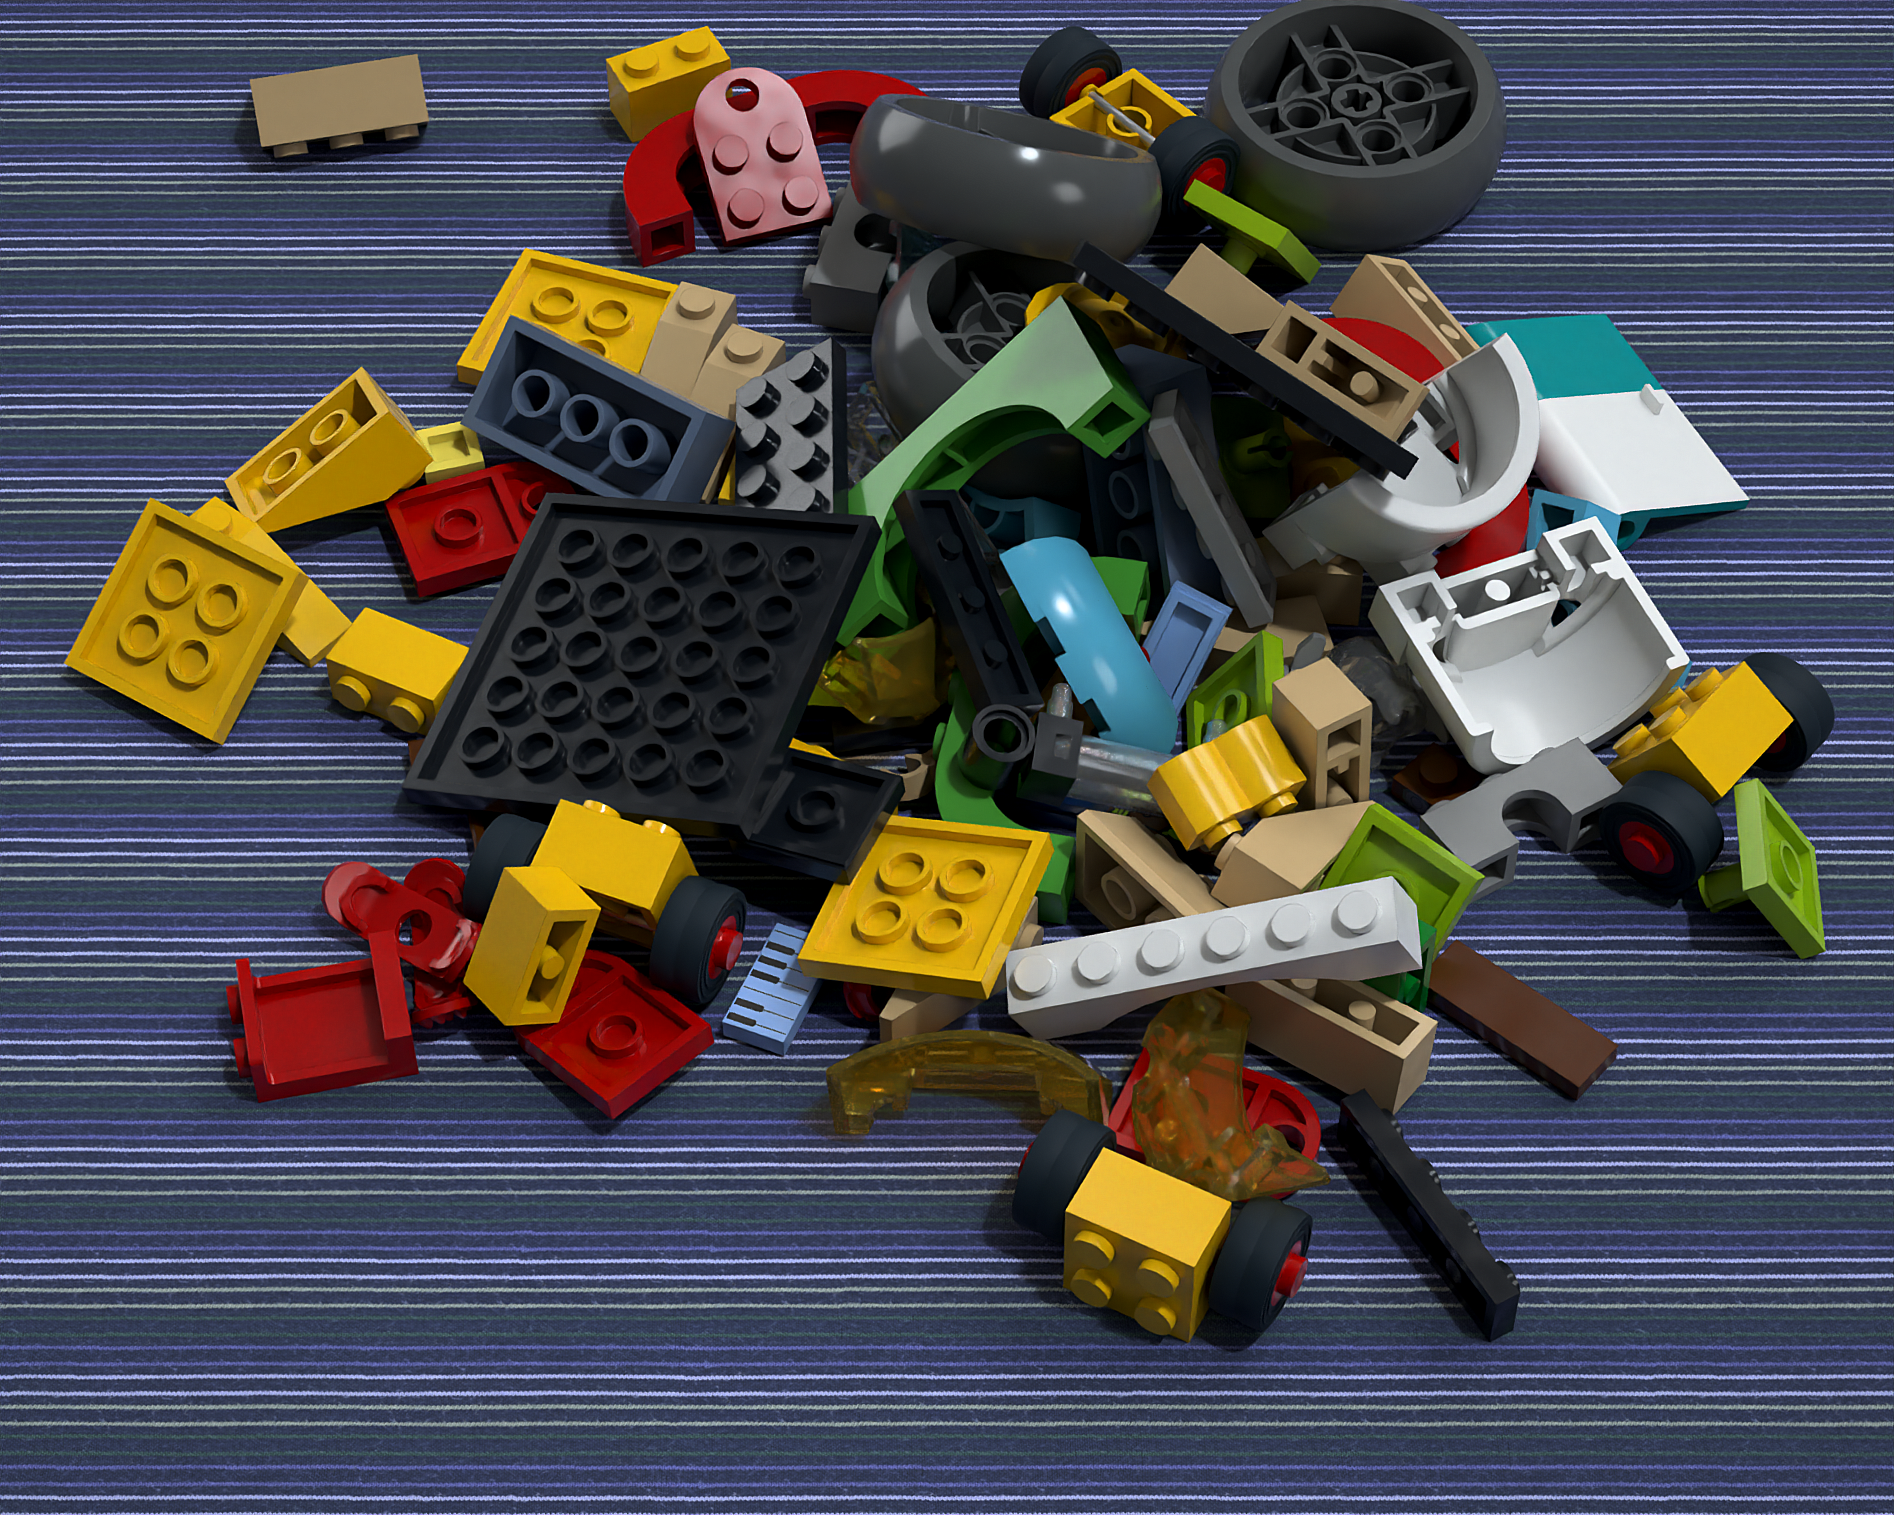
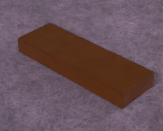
M1456 939L1432 963L1427 1002L1576 1101L1616 1060L1619 1045Z

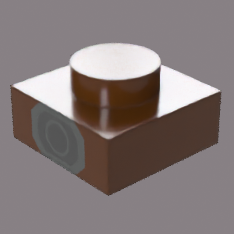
M1433 742L1393 777L1391 794L1423 815L1437 802L1442 800L1451 801L1477 788L1483 781V775Z

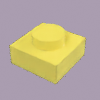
M461 421L416 431L434 460L425 468L423 474L426 485L485 469V462L476 432L461 425Z

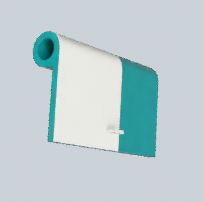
M1606 314L1488 321L1475 323L1465 328L1480 348L1506 332L1515 343L1530 371L1539 403L1540 440L1532 469L1549 492L1587 500L1622 516L1616 545L1619 552L1627 549L1639 538L1650 518L1746 508L1750 499Z

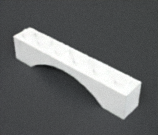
M1389 876L1009 951L1006 957L1008 1015L1037 1041L1100 1030L1118 1017L1144 1005L1174 995L1208 987L1275 979L1359 981L1423 969L1417 905L1394 877Z

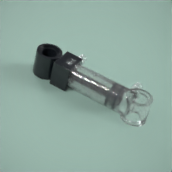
M1058 683L1053 687L1051 699L1048 700L1047 713L1039 712L1033 724L1023 711L1009 704H993L983 708L976 715L957 753L958 767L962 775L972 785L984 790H999L1008 787L1019 774L1016 797L1060 807L1065 797H1070L1167 820L1148 789L1147 783L1156 768L1176 757V755L1082 734L1084 722L1072 719L1073 703L1071 700L1073 690L1066 683ZM1213 719L1208 722L1202 744L1210 742L1227 732V724L1220 719ZM986 741L1000 744L1007 753H999L992 750ZM1261 817L1240 824L1243 829L1241 836L1244 837L1262 820Z

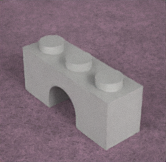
M850 179L846 188L839 187L836 192L833 206L834 221L832 226L824 225L818 244L819 259L816 265L809 264L806 269L803 281V298L811 300L812 324L873 334L879 308L893 286L892 254L908 257L918 229L878 215L860 205L856 200Z
M1576 737L1557 748L1548 747L1539 751L1529 762L1505 774L1497 773L1489 776L1477 788L1451 801L1442 800L1437 802L1425 814L1420 816L1418 831L1486 876L1469 904L1513 882L1520 842L1511 832L1518 830L1540 832L1553 840L1566 855L1601 837L1598 823L1600 814L1604 806L1619 792L1623 785L1579 737Z

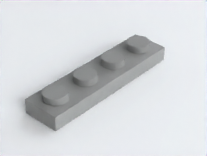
M1179 388L1155 395L1151 413L1152 417L1150 418V423L1145 425L1146 443L1153 458L1157 461L1163 460L1170 473L1171 489L1178 507L1181 510H1189L1196 524V537L1202 554L1207 559H1214L1221 572L1222 590L1228 604L1231 607H1239L1249 628L1273 622L1278 584Z

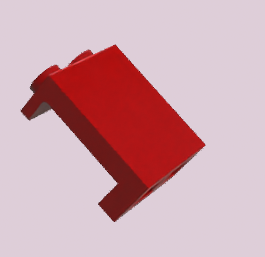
M394 929L368 934L372 958L265 977L253 976L249 957L235 960L238 984L226 986L232 1024L244 1023L246 1036L233 1039L235 1058L240 1079L253 1078L258 1103L419 1074Z

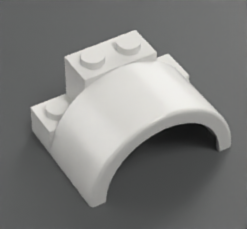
M1507 332L1421 383L1430 391L1395 442L1419 458L1405 480L1390 472L1385 481L1382 482L1361 468L1349 479L1330 490L1322 482L1301 494L1262 531L1293 570L1313 559H1316L1320 565H1324L1337 554L1357 560L1378 586L1431 570L1437 564L1438 560L1432 553L1443 544H1446L1447 547L1454 545L1472 529L1497 516L1516 498L1525 485L1537 456L1540 440V411L1530 371L1523 356ZM1459 440V463L1455 464L1442 452Z
M1596 516L1542 533L1535 549L1447 578L1440 579L1436 571L1431 569L1379 586L1368 614V618L1397 665L1408 663L1411 671L1467 762L1476 771L1488 776L1497 773L1505 774L1529 762L1539 751L1548 747L1557 748L1576 737H1579L1590 751L1624 731L1646 714L1649 708L1665 696L1674 686L1690 661L1688 655ZM1560 599L1568 601L1577 600L1581 603L1571 615L1553 627L1551 617Z

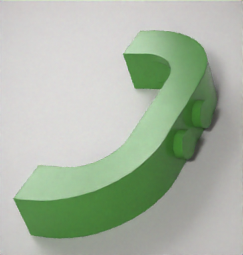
M1090 557L1137 643H1139L1151 597L1148 562L1115 557ZM1013 584L1000 595V598L1029 668L1032 671L1035 665L1052 650L1039 627L1034 623ZM955 668L948 690V703L953 706L948 723L940 722L938 724L933 741V759L938 761L935 789L941 821L1036 831L1020 826L1007 818L994 803L996 790H984L972 785L962 775L958 767L957 753L977 715V711L959 668ZM986 741L992 750L1006 753V750L1000 744ZM1049 833L1055 851L1034 895L1038 897V920L1065 925L1075 889L1076 838Z

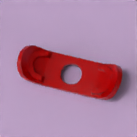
M438 857L416 863L406 875L403 886L465 918L463 913V890L466 877L462 869L450 860ZM415 914L410 917L413 945L421 943L431 931L432 921L427 914ZM414 967V1001L416 1007L414 1012L409 1015L412 1025L418 1023L427 1029H431L433 1021L444 1024L445 1020L452 1021L454 1015L465 1018L467 1010H472L473 1006L477 1005L480 1001L463 983L464 978H455L449 984Z
M347 861L335 866L327 875L322 885L321 901L325 912L351 933L369 942V933L394 929L400 960L445 983L451 984L455 978H464L467 971L466 963H470L483 924L462 917L361 861ZM412 915H429L432 921L429 935L419 944L412 946L402 944L399 939L402 924Z

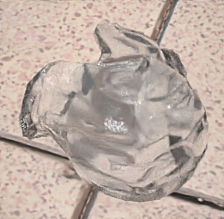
M1356 636L1337 644L1324 658L1328 657L1372 703L1370 772L1372 773L1375 768H1379L1380 761L1390 753L1398 739L1419 734L1423 731L1428 722L1427 706L1419 691L1411 683V672L1408 663L1397 665L1382 639L1375 636Z

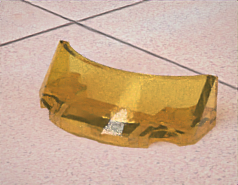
M920 575L915 582V594L934 608ZM935 611L923 623L897 635L881 638L856 637L843 651L839 650L826 664L817 685L863 723L883 725L891 717L912 716L917 721L930 716L948 703L950 679L953 670L959 667Z
M1208 987L1175 995L1150 1021L1141 1046L1148 1050L1150 1064L1144 1077L1133 1085L1132 1117L1136 1141L1142 1147L1147 1166L1230 1202L1328 1185L1331 1178L1326 1168L1290 1148L1283 1133L1265 1123L1253 1133L1245 1110L1242 1088L1243 1058L1252 1018L1247 1008L1214 988Z
M945 1030L901 1037L857 1052L833 1064L826 1070V1081L835 1134H868L874 1123L873 1113L877 1109L892 1103L893 1112L908 1110L912 1088L1040 1091L1041 1114L1052 1116L1056 1112V1108L1059 1110H1070L1084 1116L1088 1120L1096 1121L1105 1126H1108L1113 1097L1112 1080L1084 1057L1046 1040L1008 1032Z

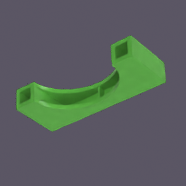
M1062 295L1054 300L848 492V514L875 516L883 533L836 641L877 667L921 627L915 605V582L918 567L892 506L893 502L904 490L955 489L957 493L975 472L1001 452L1025 440L1047 434L1062 433L1074 435L1106 459L1152 417L1100 325Z

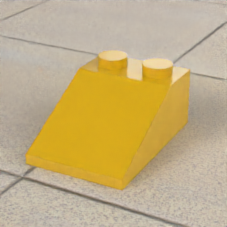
M360 367L224 482L239 512L257 523L266 533L386 500L398 490H404L414 485L424 474L425 468L434 460L404 412L363 367Z

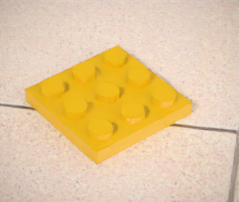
M525 248L457 362L458 381L478 386L510 314L541 325L640 375L658 321L679 285Z
M150 497L64 664L198 734L223 745L310 577Z
M891 815L850 886L838 882L833 883L797 957L803 976L988 1000L1055 851L1049 832Z

